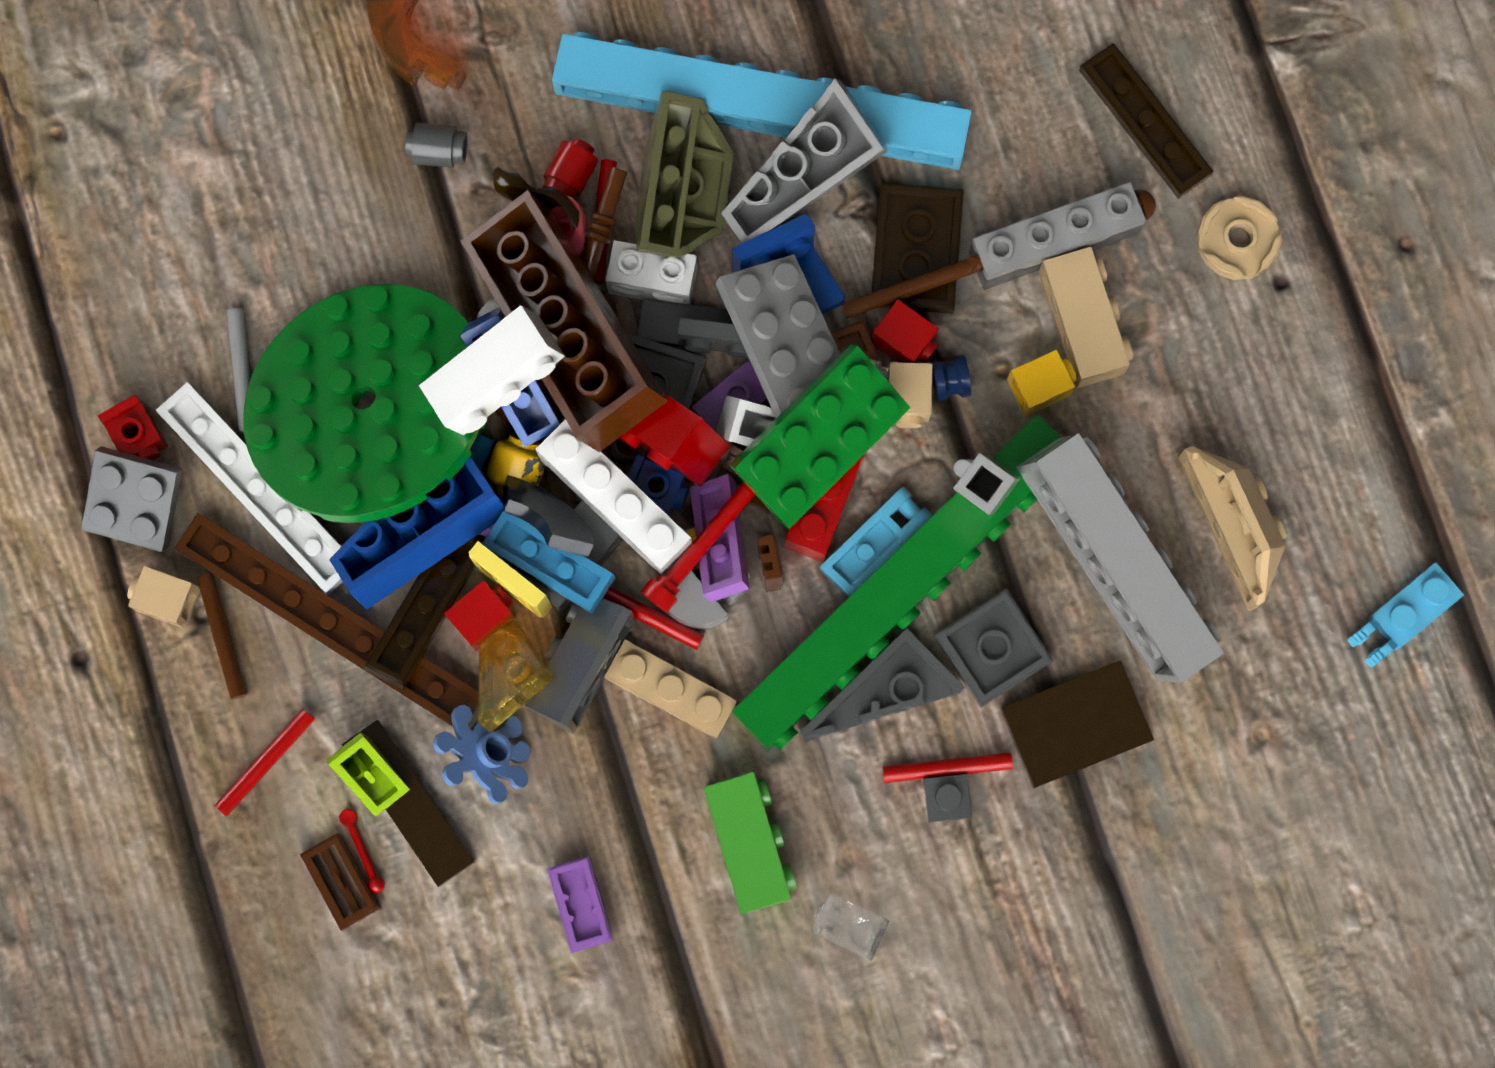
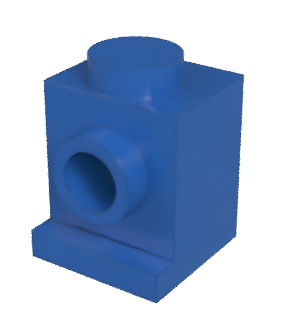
M637 454L627 477L669 517H671L674 509L681 511L689 492V487L684 486L685 477L672 469L666 471L656 463L646 460L645 457ZM656 479L663 481L665 484L664 489L659 493L651 492L648 488L651 481Z

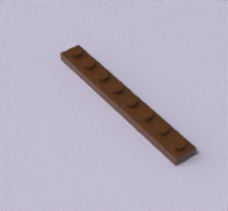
M197 513L174 547L175 550L364 671L367 661L385 633L199 513ZM424 656L404 690L371 674L452 727L451 713L454 708L464 704L470 707L472 714H474L485 697L482 693Z

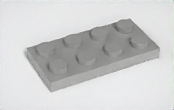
M795 254L720 276L715 283L776 418L841 355Z

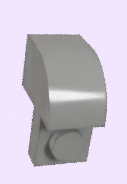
M691 571L677 587L680 590L676 595L678 601L669 610L668 615L692 629L704 630L714 628L728 620V614L720 604L726 601L731 605L748 590L710 602L703 595L701 581Z

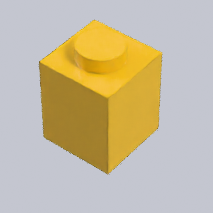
M1057 349L1011 370L1007 378V382L1025 417L1070 397L1075 389L1073 382L1077 381L1072 364L1067 358L1062 360Z

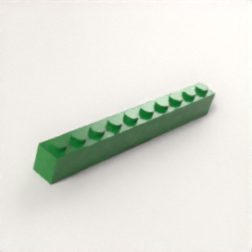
M1037 414L993 457V459L1020 478L994 514L988 515L957 492L731 711L732 716L767 752L774 746L781 751L799 733L794 726L805 716L812 720L829 704L825 696L836 685L841 690L848 686L860 674L855 667L866 656L873 661L891 643L886 637L897 626L904 631L921 614L916 607L926 597L929 596L935 601L951 585L947 577L957 567L963 572L968 569L982 554L977 548L988 537L995 542L1012 525L1007 520L1010 515L1018 508L1025 513L1037 501L1016 467L1062 437Z

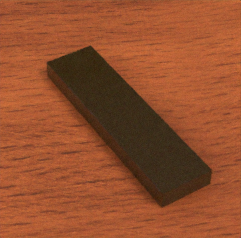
M1114 43L1080 66V73L1178 199L1213 174L1214 171Z
M474 537L418 575L367 661L365 671L404 690L446 618L444 613L453 606L476 567L470 559L468 552L477 541L482 544L484 540Z
M376 720L359 733H363L371 738L410 789L385 810L437 887H441L474 864L475 861L381 722ZM357 733L356 735H354L353 737H351L350 739H348L346 742H344V743L342 744V746H344L345 744H347L350 740H352V739H353L355 736H357L359 733Z

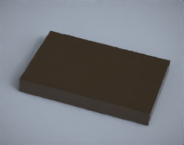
M881 182L871 293L958 262L964 189ZM957 280L900 301L914 311L953 314ZM891 303V304L882 306V307H880V308H890V309H891V307L894 305V303Z
M1121 660L1000 709L1033 789L1154 741Z

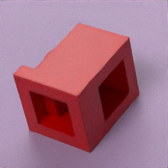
M136 395L97 415L118 451L155 461L161 455L159 451L168 447L145 403ZM138 426L137 436L131 439L126 438V433Z

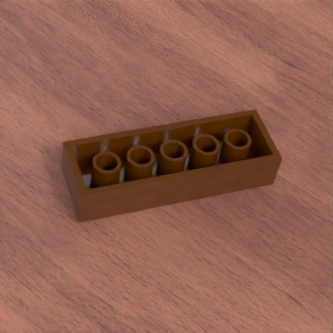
M528 190L460 241L504 316H508L520 305L532 311L541 318L565 355L564 358L555 364L554 370L542 378L577 439L600 452L668 402L551 209Z

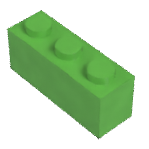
M752 772L705 786V794L741 915L791 900L789 891L797 889L790 863L781 865L777 848L784 847L778 822L769 823L764 807L772 805L766 781L761 780L757 782L755 774Z

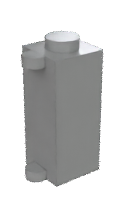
M979 453L975 460L961 459L954 464V472L961 479L953 489L988 515L994 514L1020 480L1017 475L986 453Z

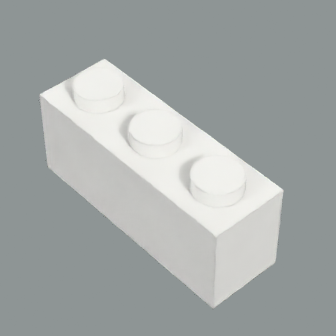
M520 305L421 383L419 387L443 425L464 436L466 433H471L481 428L486 423L487 417L498 408L507 406L517 400L521 390L534 380H539L549 375L554 370L555 364L564 358L565 355L541 318Z

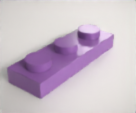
M729 474L704 482L701 487L697 485L690 487L696 538L736 491V482ZM740 513L699 561L703 595L710 602L750 589Z

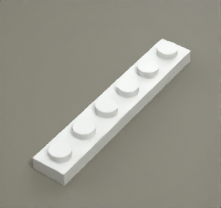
M188 382L156 409L158 414L327 595L343 582L329 560L341 546L310 513L306 511L301 512L292 507L269 487L255 468L248 453L247 445Z

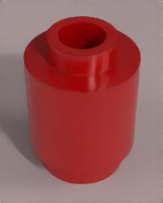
M573 138L571 142L562 141L543 175L546 181L542 188H555L566 196L575 198V196L579 197L598 163L597 157L593 155L595 149L587 142L578 138Z

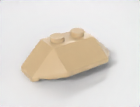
M1194 446L1186 448L1179 455V462L1248 611L1253 610L1265 602L1285 549L1283 539L1286 538L1284 527L1276 515L1271 516L1265 503L1268 499L1266 488L1258 476L1253 477L1248 467Z

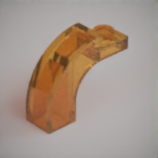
M419 0L367 1L369 22L379 49L387 63L400 77L415 86L422 73H425L423 75L424 78L439 88L445 89L448 85L458 91L460 90L467 78L463 64L421 42L410 30L411 15Z

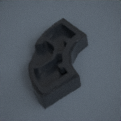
M507 475L503 485L505 513L519 517L534 526L544 536L549 548L582 556L590 555L594 545L590 530L582 518L568 504L537 485Z

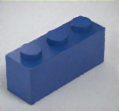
M499 307L465 325L460 336L466 347L470 346L505 318ZM542 379L534 380L521 390L519 398L513 403L502 406L504 413L524 447L551 434L565 420Z

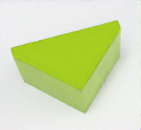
M359 733L326 759L328 765L375 817L410 790L371 738L363 733Z

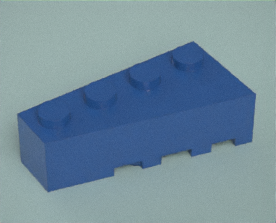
M472 456L469 457L464 466L450 481L446 478L437 487L426 494L428 499L394 516L365 522L329 559L349 593L366 610L496 523L504 511V504Z

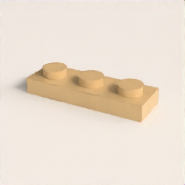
M624 640L604 676L606 680L718 740L732 714L731 711L738 703L737 700L627 640Z

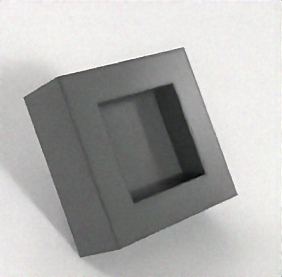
M967 774L923 779L928 823L972 818Z

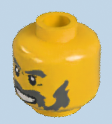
M510 434L508 439H500L496 442L486 470V477L496 485L495 492L503 496V485L507 475L539 486L546 467L536 451V448L540 445L539 442L536 441L524 447L517 434Z

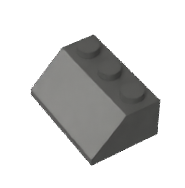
M602 598L593 614L577 604H573L566 617V622L570 623L563 639L558 636L554 638L544 658L550 662L542 676L535 674L532 677L523 695L528 699L525 707L529 711L571 734H574L605 679L604 676L636 623L631 610Z

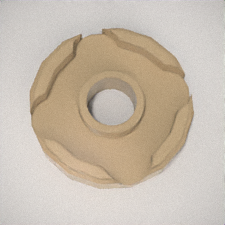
M1246 196L1221 200L1208 210L1200 222L1197 232L1198 251L1205 264L1218 275L1232 280L1251 279L1265 272L1278 256L1282 243V235L1277 224L1278 220L1273 211L1259 200ZM1234 228L1244 229L1250 236V244L1246 247L1234 246L1229 240V231Z

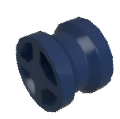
M964 354L955 356L952 361L942 362L939 359L930 360V364H932V386L937 402L946 401L950 395L958 394L962 398L971 396L970 374Z

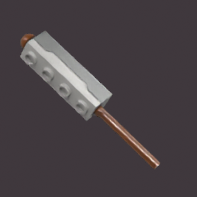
M1131 182L981 235L972 239L969 250L970 257L842 303L843 314L846 319L894 303L897 299L902 300L975 273L979 277L983 290L1039 271L1043 260L1092 247L1094 251L1136 236L1140 233L1145 221L1154 214L1156 209L1155 199L1146 190H1133Z

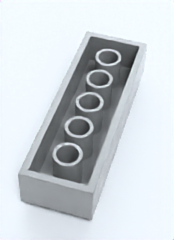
M1080 433L1055 440L1016 467L1155 679L1157 681L1183 683L1224 654L1218 644L1221 641L1218 631L1207 619L1202 620L1194 608L1197 601L1191 590L1184 583L1178 584L1170 571L1173 568L1170 558L1159 546L1155 548L1147 537L1146 533L1149 531L1145 520L1136 510L1130 511L1122 499V496L1125 495L1124 489L1116 477L1110 473L1107 475L1097 461L1101 456L1094 443L1088 437L1082 438Z

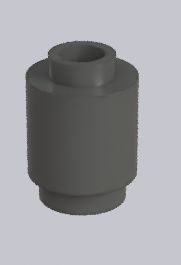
M416 123L414 131L408 130L406 133L405 154L412 156V162L415 165L454 168L455 164L464 165L468 145L467 132L458 131L457 126Z

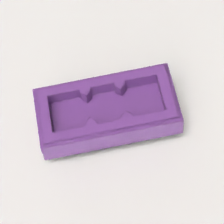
M750 359L691 406L692 411L699 415L713 430L716 431L726 395L764 405L768 401Z
M590 856L547 868L570 952L575 953L614 941Z

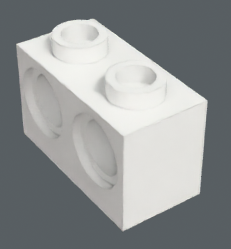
M614 240L606 276L608 294L640 300L649 299L691 305L698 272L697 255L686 254L680 259L637 251V244Z

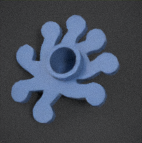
M488 703L482 707V718L475 722L470 729L468 723L473 716L471 709L464 704L454 708L451 713L456 737L444 731L437 734L433 740V748L437 753L444 754L447 751H451L460 759L458 762H452L444 767L442 771L443 780L449 786H456L462 782L463 773L471 772L479 785L487 790L488 800L492 804H500L507 798L508 792L503 782L496 778L508 780L514 789H521L528 783L529 778L523 767L509 766V760L514 763H522L529 759L530 747L527 743L520 741L512 745L508 740L521 735L523 731L522 722L518 717L511 716L504 720L502 728L490 732V728L501 721L502 712L495 703Z

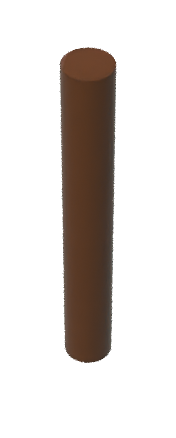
M213 573L200 575L197 577V582L230 699L235 700L247 696L246 688Z

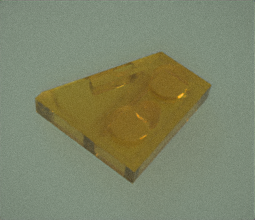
M512 618L479 646L478 721L489 732L496 729L554 679L522 627Z

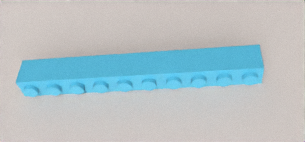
M575 32L573 35L562 33L552 77L556 95L652 113L656 112L662 91L703 99L709 109L708 113L717 125L784 138L792 132L800 122V119L814 106L834 80L830 78H818L817 81L803 79L797 73L788 70H778L776 73L760 71L759 67L744 62L736 63L733 66L719 63L716 58L708 55H696L695 58L680 56L675 50L665 47H657L653 51L638 48L637 44L627 40L619 39L615 40L614 43L605 42L585 32ZM861 85L857 89L846 87L889 149L881 156L960 170L972 110L963 109L961 104L953 101H941L939 104L922 101L920 96L910 93H901L898 96L882 94L880 89L873 86Z

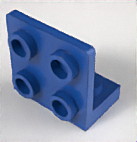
M807 213L732 248V273L795 254L822 314L841 306L845 302L844 294L814 249L815 225Z

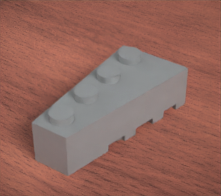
M834 79L820 99L805 113L797 126L777 146L769 159L756 171L721 214L740 242L744 243L790 221L889 149L843 82Z

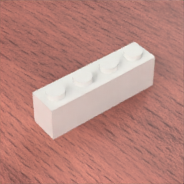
M566 419L536 448L540 460L659 574L664 576L692 544L691 537L601 451L598 452L577 439Z

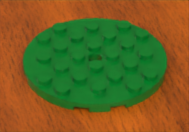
M373 284L341 291L317 302L300 313L281 330L267 347L253 372L246 393L243 413L244 436L251 460L263 480L279 497L301 512L306 511L310 514L321 516L324 520L333 522L361 523L375 521L409 510L428 499L426 496L428 492L437 487L446 478L450 481L464 466L472 454L469 449L476 439L479 430H484L486 425L485 423L478 430L466 433L464 436L445 427L419 387L421 383L467 348L460 336L465 325L468 324L466 319L454 307L434 294L418 288L396 284ZM366 391L376 394L375 401L369 408H356L360 399L366 395Z

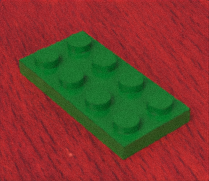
M851 344L729 466L780 523L790 529L911 407L859 346Z

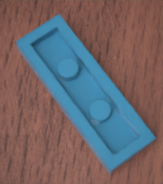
M505 511L502 512L482 543L500 559L592 614L616 578L613 573L582 555L549 548L544 536L534 526L519 517L505 513Z

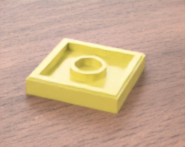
M479 541L468 552L470 559L479 571L498 584L536 616L544 618L551 610L552 605L546 594Z

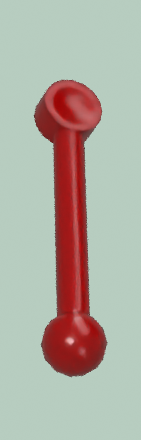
M345 809L340 813L339 820L341 824L348 827L370 880L368 888L374 894L381 893L385 888V881L377 876L357 829V814L351 809Z

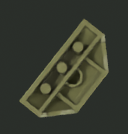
M662 91L645 147L634 222L637 251L680 259L723 232L724 217L721 213L727 204L734 153L720 128L708 113L709 109L703 99L668 91Z

